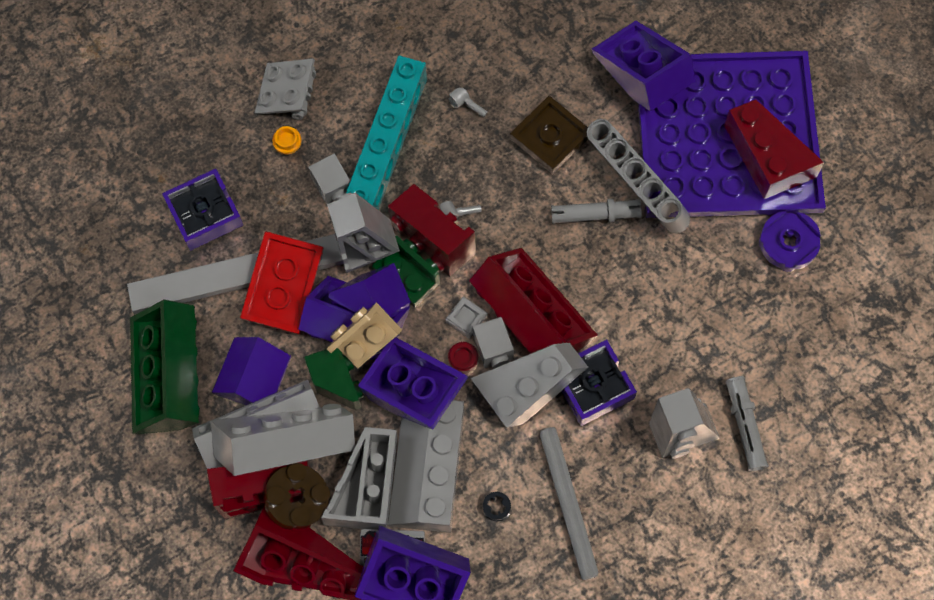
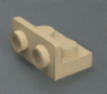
M376 302L368 310L364 306L350 318L353 323L349 327L342 324L330 336L333 342L327 347V350L332 353L338 348L358 369L393 340L402 329Z

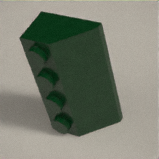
M163 299L130 317L132 434L179 431L199 423L200 408L198 405L197 389L199 384L197 376L198 349L196 347L197 320L195 318L194 305Z

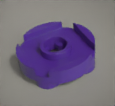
M782 211L774 214L766 221L758 243L763 255L771 264L785 272H792L795 269L808 266L815 259L820 249L821 234L817 224L806 214ZM786 235L789 238L795 236L797 238L795 241L796 246L786 245L783 236Z

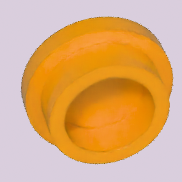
M283 126L274 133L272 142L277 152L289 155L295 153L300 148L302 139L298 130L290 126Z

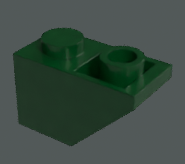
M338 348L332 353L324 349L304 357L317 394L351 409H362L359 399L363 398L364 394L358 387L359 380L352 382L349 371L354 370L353 364Z

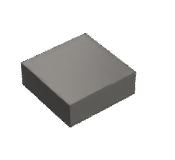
M462 297L447 316L445 322L471 339L473 336L472 326L483 323L488 313L465 297Z

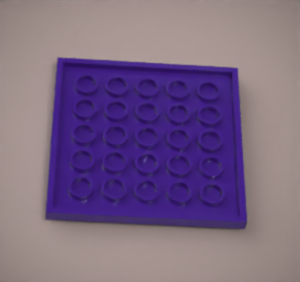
M808 51L691 54L696 82L652 111L638 103L642 159L679 199L690 217L773 215L782 211L794 214L797 212L804 214L824 213L826 205L822 170H820L817 178L764 199L724 127L730 109L756 99L820 158ZM661 191L655 192L650 199L658 197ZM645 205L646 218H656ZM679 211L671 213L669 217H676Z

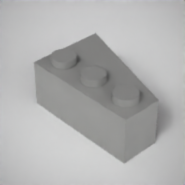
M570 343L553 344L471 379L505 427L509 428L523 425L584 372L588 366Z

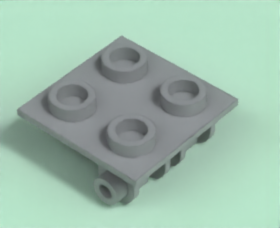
M315 59L267 63L255 114L291 112L294 119L302 120L308 112L307 101L311 99L310 93L313 91V80L317 74L314 67Z

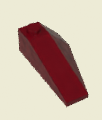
M265 506L263 507L234 567V572L263 585L273 586L275 582L292 585V590L296 591L309 588L320 590L325 596L347 600H361L355 597V592L363 566L310 527L304 529L293 528L292 530L280 527L270 519L266 513Z

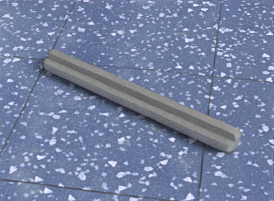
M555 427L545 428L540 431V438L580 575L583 580L593 579L598 576L599 572Z

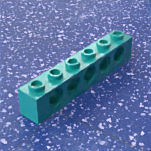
M400 55L397 57L346 192L357 193L378 210L427 81L425 62Z

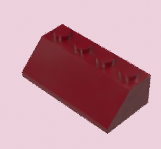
M522 247L489 256L469 280L475 287L477 294L486 300L498 318L502 317L503 322L514 333L516 340L523 344L530 353L553 344L570 343L576 352H579L598 336Z

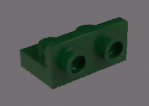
M396 235L400 251L377 260L372 265V268L375 270L394 263L411 301L410 304L416 308L440 284L438 273L440 270L429 258L424 260L418 255V250L408 239L403 241Z

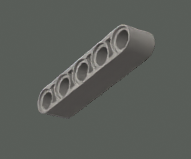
M605 119L593 121L588 126L587 136L600 154L668 231L681 233L686 230L690 224V215L679 199L609 121ZM608 134L606 138L600 140L603 135ZM625 152L622 158L617 159L619 154ZM642 172L640 177L633 179L637 173ZM661 191L658 197L650 199L655 192ZM679 211L675 218L668 220L671 213Z

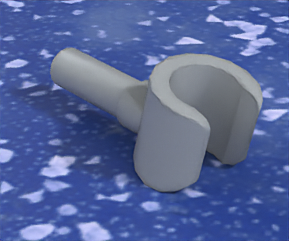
M457 88L449 94L448 100L456 109L465 104L482 117H485L488 111L470 99L469 94L464 88Z
M445 201L439 205L440 210L445 215L451 212L457 218L466 214L481 212L480 205L455 208L452 201Z

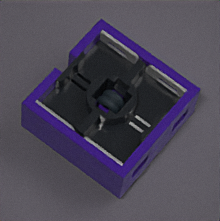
M216 168L162 193L190 251L244 226Z
M607 339L578 353L588 368L561 391L580 426L634 400L637 394L625 370L619 371V360Z

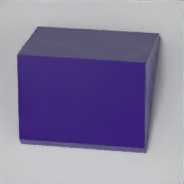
M394 263L359 275L331 291L328 297L355 313L363 306L368 310L377 302L391 318L407 309L411 302Z
M234 337L212 394L244 405H249L278 392L292 357L259 337Z

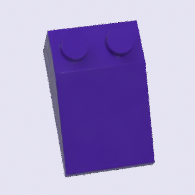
M638 21L632 22L592 48L593 55L627 94L649 111H652L696 82L691 54Z
M395 337L384 347L358 387L371 402L397 416L433 430L468 377Z

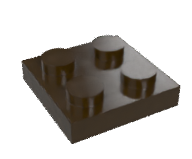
M548 96L510 133V139L552 174L589 138L587 136L588 127L551 96Z

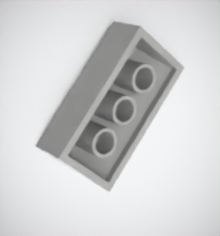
M453 400L433 430L401 417L388 520L389 527L451 533L465 412L464 401Z

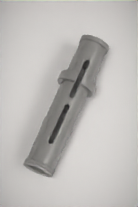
M607 199V202L551 205L552 224L607 219L608 222H615V219L641 218L640 199L628 201Z
M745 377L730 378L725 381L732 402L730 410L731 414L736 417L749 466L748 469L749 471H758L768 468L769 465L766 461L753 412L756 409L755 404L750 401Z

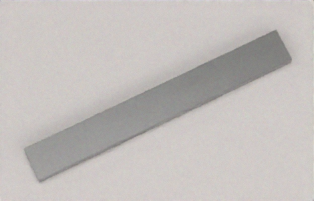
M335 234L304 241L324 247L318 270L343 264ZM259 252L129 283L127 287L132 312L134 315L163 299L185 303L247 288L250 285Z

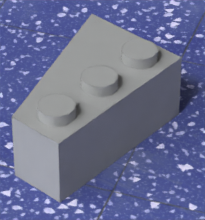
M357 193L343 194L337 198V201L327 204L346 273L400 251L390 219Z
M690 388L658 398L649 426L662 458L670 455L672 459L680 458L690 452V448L720 439L707 405L702 403V400L697 398Z
M364 428L348 461L345 472L335 488L333 497L321 517L325 526L378 530L379 525L385 528L388 527L397 447V430Z

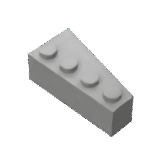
M327 404L322 408L210 421L213 455L234 476L354 451L355 448L353 414L339 404Z

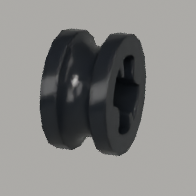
M498 491L488 494L483 501L485 516L495 522L506 519L511 511V503L508 496ZM495 499H501L502 506L506 508L502 514L498 511V515L492 514V508L488 505L491 500L495 503Z

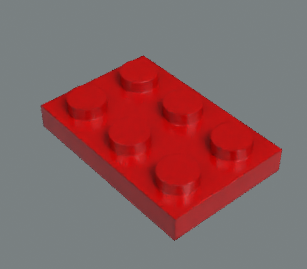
M265 231L240 319L300 335L299 325L305 300L312 292L324 247Z

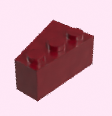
M755 99L729 110L724 127L764 199L818 177L824 162L760 102Z
M413 184L388 205L389 219L392 227L399 233L403 231L409 236L408 240L414 244L418 252L423 250L430 257L429 259L438 266L439 272L444 271L451 277L476 254L475 231L470 227L465 230L454 223L457 220L455 215L451 212L445 215L437 207L439 204L436 200Z
M309 460L298 462L310 467ZM291 464L234 476L225 467L207 469L214 508L224 520L262 511L265 505L264 488L266 483L277 470ZM289 491L291 494L289 501L291 503L304 501L301 491Z

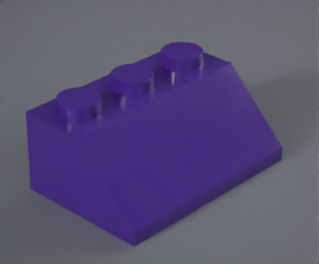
M327 276L306 297L299 330L307 332L311 337L333 342L330 336L342 324L349 327L353 323L350 318L355 312L328 298L331 291L347 282ZM410 306L392 317L401 329L409 313ZM383 347L381 350H379V351H378L374 356H372L370 359H371V360H376L377 357L379 356V354H380V353L382 352V350L384 349V347Z
M379 525L367 554L355 597L361 600H459L471 573L469 558Z

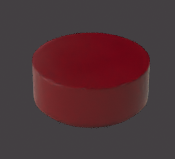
M459 342L450 348L448 353L450 367L463 374H468L478 365V351L472 344Z

